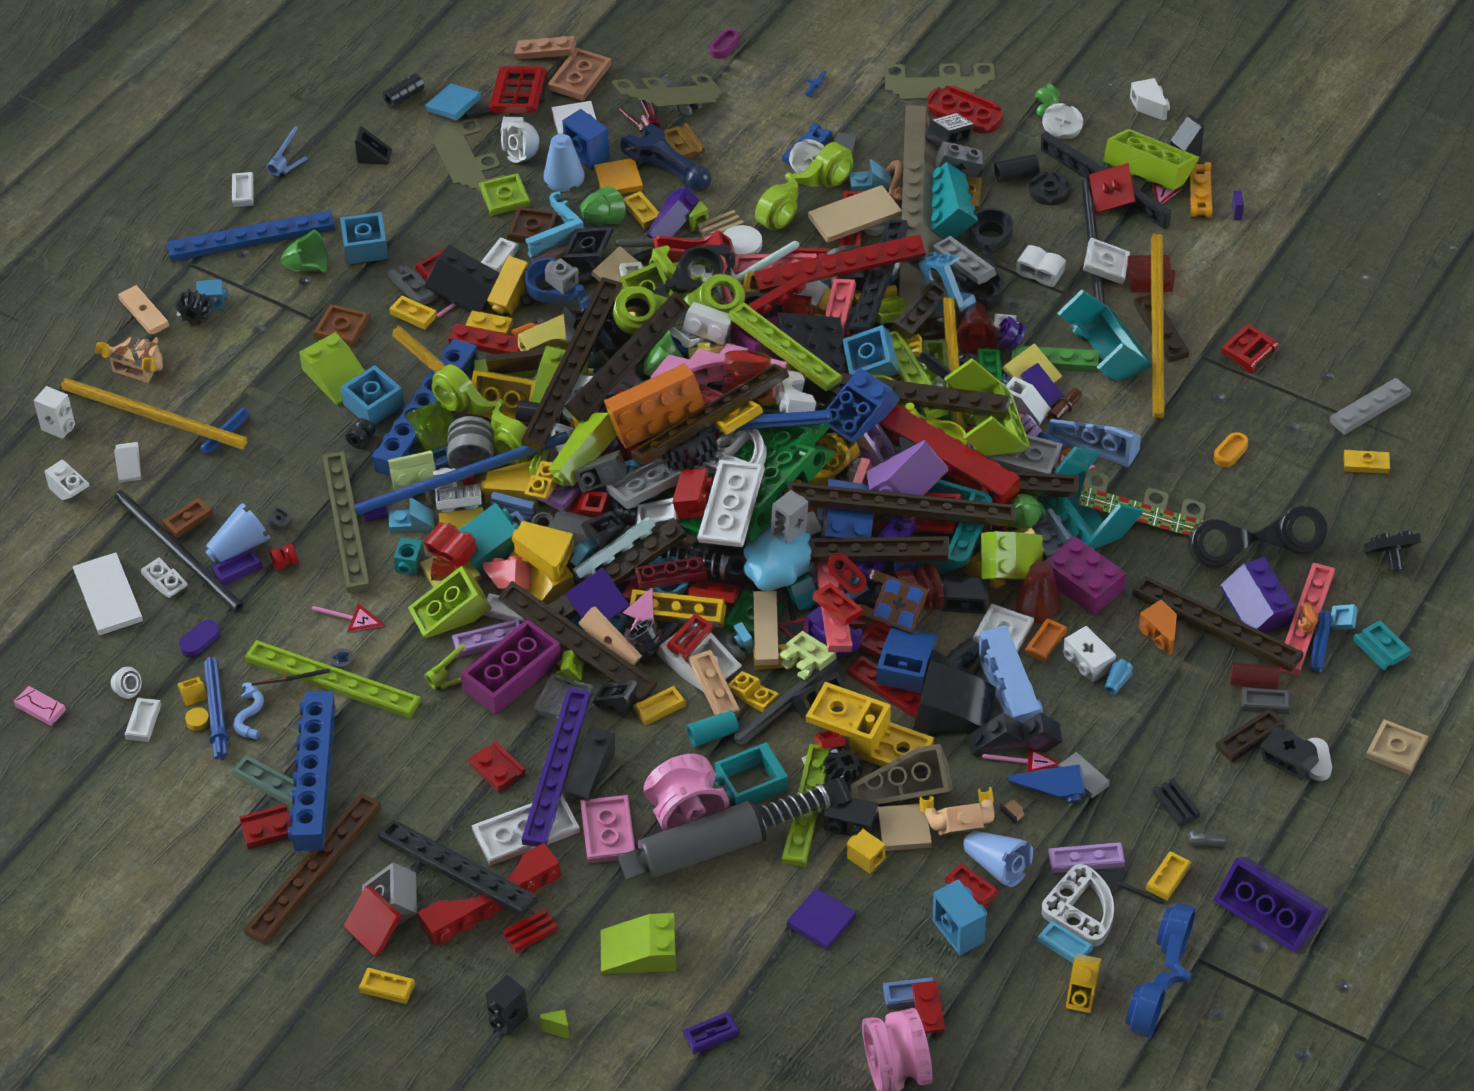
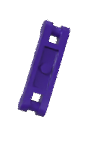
M892 515L889 523L878 537H909L915 529L916 522L911 519L905 520L903 516ZM898 526L903 528L900 532L896 530ZM890 561L856 562L855 565L865 574L866 580L873 583L874 580L869 578L870 571L876 570L882 573Z

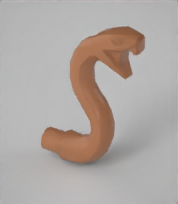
M894 160L886 168L890 174L895 172L888 193L896 204H900L902 201V188L898 187L903 175V164L899 160Z

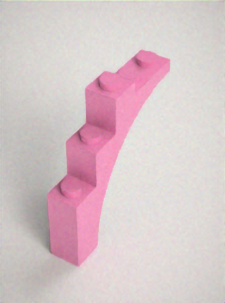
M727 343L720 354L698 349L690 360L668 355L652 374L651 379L685 363L694 373L698 385L715 381L748 380L773 364L787 369V362L748 353V348Z

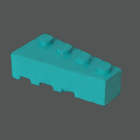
M946 162L941 167L936 168L932 175L931 231L943 239L949 236L956 239L976 223L978 218L974 215L975 207L970 202L972 196L968 193L969 186L965 173Z

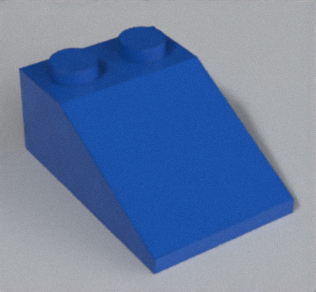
M828 479L827 486L869 490V485L833 479ZM825 508L821 538L871 537L873 513Z

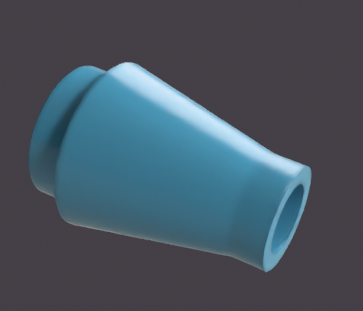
M1117 659L1116 662L1112 663L1107 683L1104 687L1106 692L1116 695L1133 675V666L1129 662Z

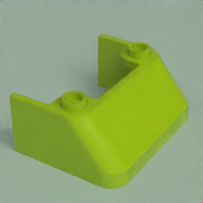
M971 358L944 378L949 385L956 389L1010 396V404L1005 418L973 414L977 426L963 437L981 455L988 457L1020 453L1030 447L1011 392L978 362Z

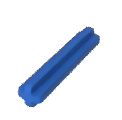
M241 408L220 429L233 433L250 417V413L245 408ZM208 439L200 446V450L205 455H209L221 442Z
M1322 610L1318 615L1310 661V670L1312 672L1320 673L1323 671L1332 619L1330 611Z

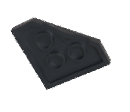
M778 313L776 316L777 327L836 372L849 373L840 317Z

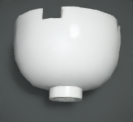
M525 121L507 123V127L503 128L501 132L502 149L510 155L507 158L513 163L531 159L539 149L540 138L536 129Z

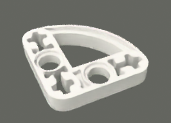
M757 429L734 430L728 435L723 433L716 440L718 444L716 456L714 458L710 457V462H704L705 468H707L709 473L716 474L719 460L747 462L733 457V455L748 440H751L755 445L754 454L748 463L764 465L767 453L760 432Z
M1077 864L1067 872L1042 902V916L1049 922L1052 920L1092 944L1093 947L1100 946L1108 937L1112 927L1114 916L1113 897L1108 885L1097 872L1087 865ZM1082 874L1085 875V877H1080V878L1078 879L1077 885H1076V884H1075V882H1076V875H1077V876H1081ZM1089 885L1096 892L1102 903L1103 918L1101 923L1072 906ZM1070 889L1073 891V895L1066 897L1060 891ZM1058 901L1059 903L1057 905V910L1053 909L1052 911H1049L1048 909L1054 908ZM1074 917L1080 923L1078 925H1070L1067 923V919ZM1095 931L1098 932V935H1097V934H1094L1093 936L1090 935V933L1093 934V933H1095Z

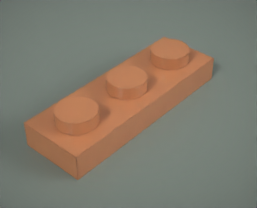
M574 36L521 40L517 43L514 55L516 60L573 55L576 40Z

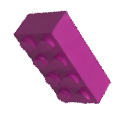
M528 619L525 620L461 672L463 691L494 715H497L554 668L557 662L562 660L560 642Z

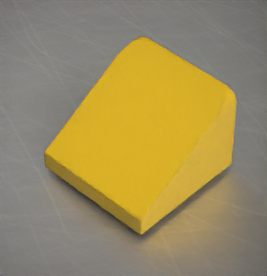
M200 677L177 684L186 706L208 699L204 683Z

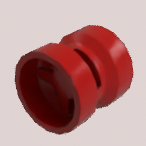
M292 543L284 545L281 549L269 550L276 571L283 570L287 565L294 566L299 564V559Z

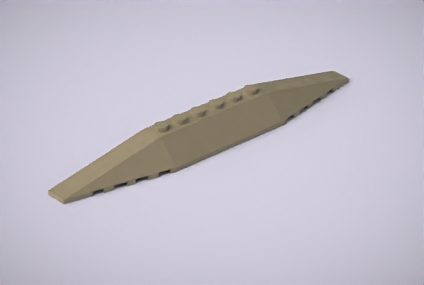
M906 106L902 220H907L909 225L905 238L920 234L927 255L935 252L933 245L943 240L942 237L931 231L932 175L935 170V157L938 150L935 143L925 138L928 124L930 123L926 106ZM911 260L900 262L899 297L906 299V308H908L927 286L918 263ZM930 270L933 280L937 283L939 273Z

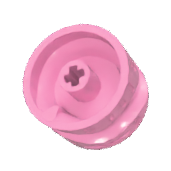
M699 754L679 755L663 762L651 772L644 784V794L650 803L656 807L653 809V812L663 831L729 808V799L724 789L712 788L715 782V772L709 760Z
M915 1008L889 1013L885 1016V1022L874 1017L863 1019L864 1047L870 1073L877 1091H900L904 1088V1083L908 1077L915 1079L921 1086L932 1083V1064L928 1042L922 1021Z

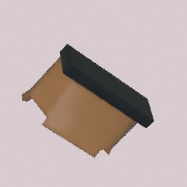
M1010 799L1004 805L1000 804V810L1015 824L1027 815L1024 814L1023 807L1014 799Z

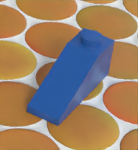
M1080 764L1008 776V780L1012 785L1056 799L1066 800L1067 803L1079 802L1081 797H1086L1083 771Z

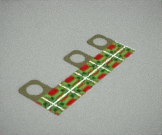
M1094 471L1086 473L1079 500L1080 505L1111 513L1118 503L1141 508L1144 512L1137 521L1189 536L1194 526L1203 521L1206 506L1202 502L1185 499L1179 514L1166 510L1169 496L1164 491L1148 488L1145 492L1144 501L1141 503L1106 493L1109 481L1107 475ZM1094 475L1100 476L1104 481L1103 485L1099 487L1093 486L1089 481L1090 477ZM1151 493H1159L1163 497V502L1155 504L1150 501L1149 495ZM1190 503L1197 504L1201 509L1200 513L1196 515L1190 514L1186 509L1187 505Z

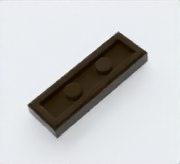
M545 348L486 356L488 372L507 374L539 370Z
M1269 708L1216 742L1215 748L1232 763L1263 743L1276 727L1284 729L1286 723Z

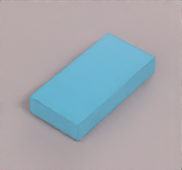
M1053 920L1038 936V942L1072 963L1076 954L1088 956L1093 951L1092 944Z

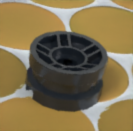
M649 618L637 624L628 633L627 638L631 644H635L634 648L642 654L657 646L664 638V633L660 628H657V623L654 619Z

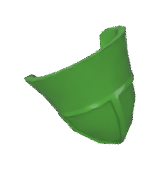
M609 186L601 187L596 192L590 194L580 205L584 220L595 226L605 223L620 225L625 216V202L621 193Z
M312 230L307 235L293 242L284 251L280 260L286 268L296 272H326L329 264L325 243L316 230Z
M670 330L648 352L644 362V373L646 375L652 376L668 355L684 358L673 342Z
M1017 494L1008 503L1015 505V528H1031L1039 519L1043 520L1046 518V510L1042 503L1030 495Z

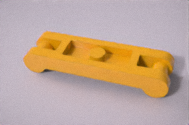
M1204 162V164H1196L1189 175L1190 217L1197 218V215L1205 216V218H1212L1211 162Z

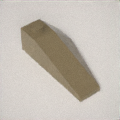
M941 743L918 747L851 784L853 799L856 798L878 804L944 793L953 789L949 766Z

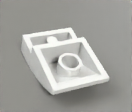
M695 623L677 644L680 645L698 624ZM712 633L701 642L686 660L682 658V654L677 655L674 653V649H667V643L673 636L662 643L656 653L677 674L701 691L703 689L689 662L691 656L711 650L725 680L742 667Z

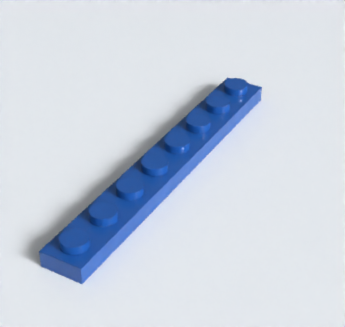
M328 210L167 241V246L172 262L307 235L312 230H316L318 233L335 230L332 212Z

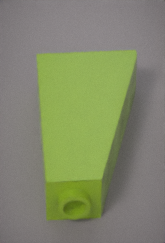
M590 413L582 422H579L548 469L557 484L561 486H574L577 482L574 471L598 458L617 436L608 413Z

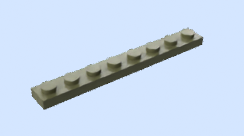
M343 451L322 455L347 593L369 590L370 585L345 453Z

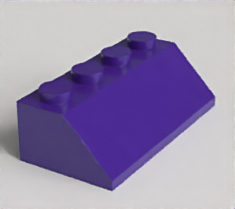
M1237 857L1213 899L1295 953L1317 930L1329 909L1248 857Z

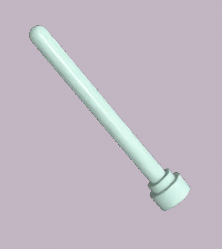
M793 241L735 275L734 278L742 282L748 270L754 272L766 268L798 249L799 242ZM718 286L713 290V293L722 299L721 288Z

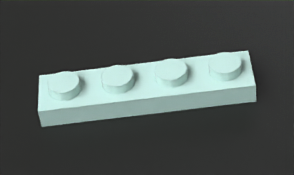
M646 517L573 568L572 571L578 578L584 577L587 579L596 572L595 568L600 564L605 566L615 559L613 555L620 550L623 553L633 547L634 544L632 542L639 537L642 540L649 536L655 524L651 518Z

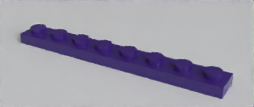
M567 688L522 835V845L537 847L545 843L547 846L591 699V691Z

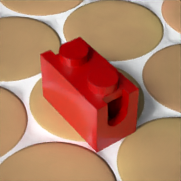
M707 468L681 470L672 500L679 519L704 516L714 481L713 477H708Z

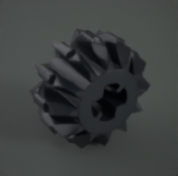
M188 289L186 293L182 292L175 304L176 316L182 317V321H188L190 325L194 322L199 326L201 322H206L212 312L211 299L206 298L205 293H198V290L192 292Z
M843 746L830 750L822 764L824 766L823 773L829 775L828 781L844 777L847 786L858 781L864 770L862 766L863 759L857 758L858 752L853 753L850 747L844 749Z

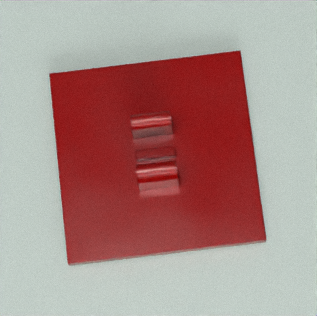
M1129 163L1089 175L1096 213L1136 202Z

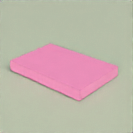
M628 795L589 799L588 801L580 800L588 864L619 860L618 856L635 850Z

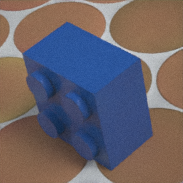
M582 109L562 120L563 134L571 138L579 160L583 165L593 170L594 165L604 163L610 159L609 132L604 124L599 123L591 114H587Z

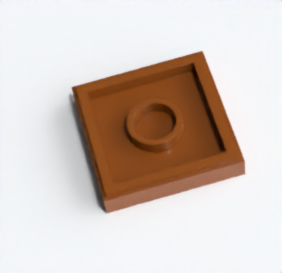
M330 304L313 333L314 339L322 340L336 332L349 347L353 348L367 325L370 315L366 312Z

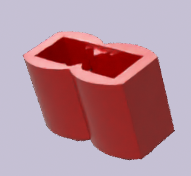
M440 522L423 541L428 552L456 568L464 566L478 550L475 543L476 539L468 532H459L451 523L445 524Z

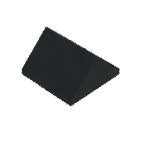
M613 227L575 229L562 257L563 260L583 272L593 270L604 253L614 231Z

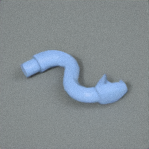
M243 683L242 690L246 691L241 695V699L254 698L255 701L250 707L243 709L237 714L233 726L236 733L241 737L257 740L260 732L252 729L250 726H245L243 722L261 710L264 704V696L256 685L252 686L251 683Z

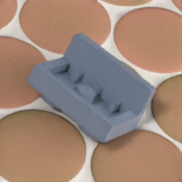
M1051 508L1047 509L1046 518L1039 520L1031 527L1035 534L1043 535L1044 560L1072 539L1070 531H1066L1063 527L1060 516L1056 515Z

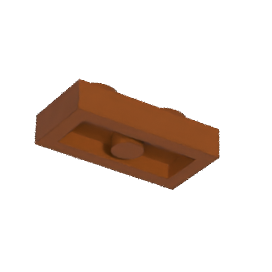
M196 498L164 519L163 526L178 539L213 515L212 509L200 498Z

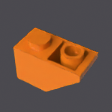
M1160 600L1140 613L1139 628L1144 635L1150 637L1160 650L1165 651L1170 656L1173 654L1177 614L1165 602Z

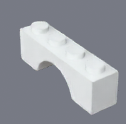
M788 371L789 377L770 388L773 397L776 399V404L780 408V412L815 411L816 402L813 396L802 392L805 379L801 372Z

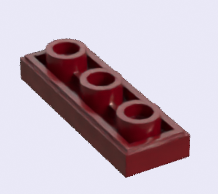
M702 556L634 568L639 590L707 579Z

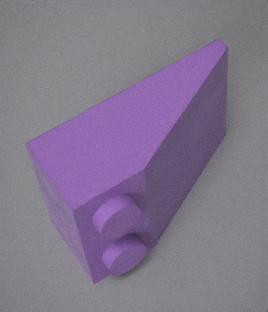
M923 440L868 470L869 490L924 495L949 469L926 441Z

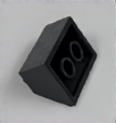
M448 245L438 257L424 287L470 313L472 311L483 312L490 304L487 299L500 273Z

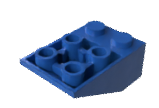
M859 367L826 409L830 410L832 415L831 423H829L830 428L851 443H854L886 418L900 399L892 388Z
M891 626L878 663L876 684L922 693L937 635L920 631L910 633Z

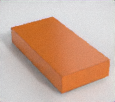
M1047 618L1025 648V655L1046 663L1066 635L1068 627Z

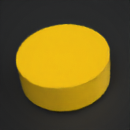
M193 708L185 715L186 725L192 731H201L210 723L209 714L203 708Z

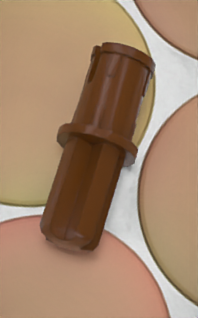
M1075 387L1064 398H1059L1057 404L1047 413L1049 420H1060L1067 412H1071L1073 405L1082 397V392Z

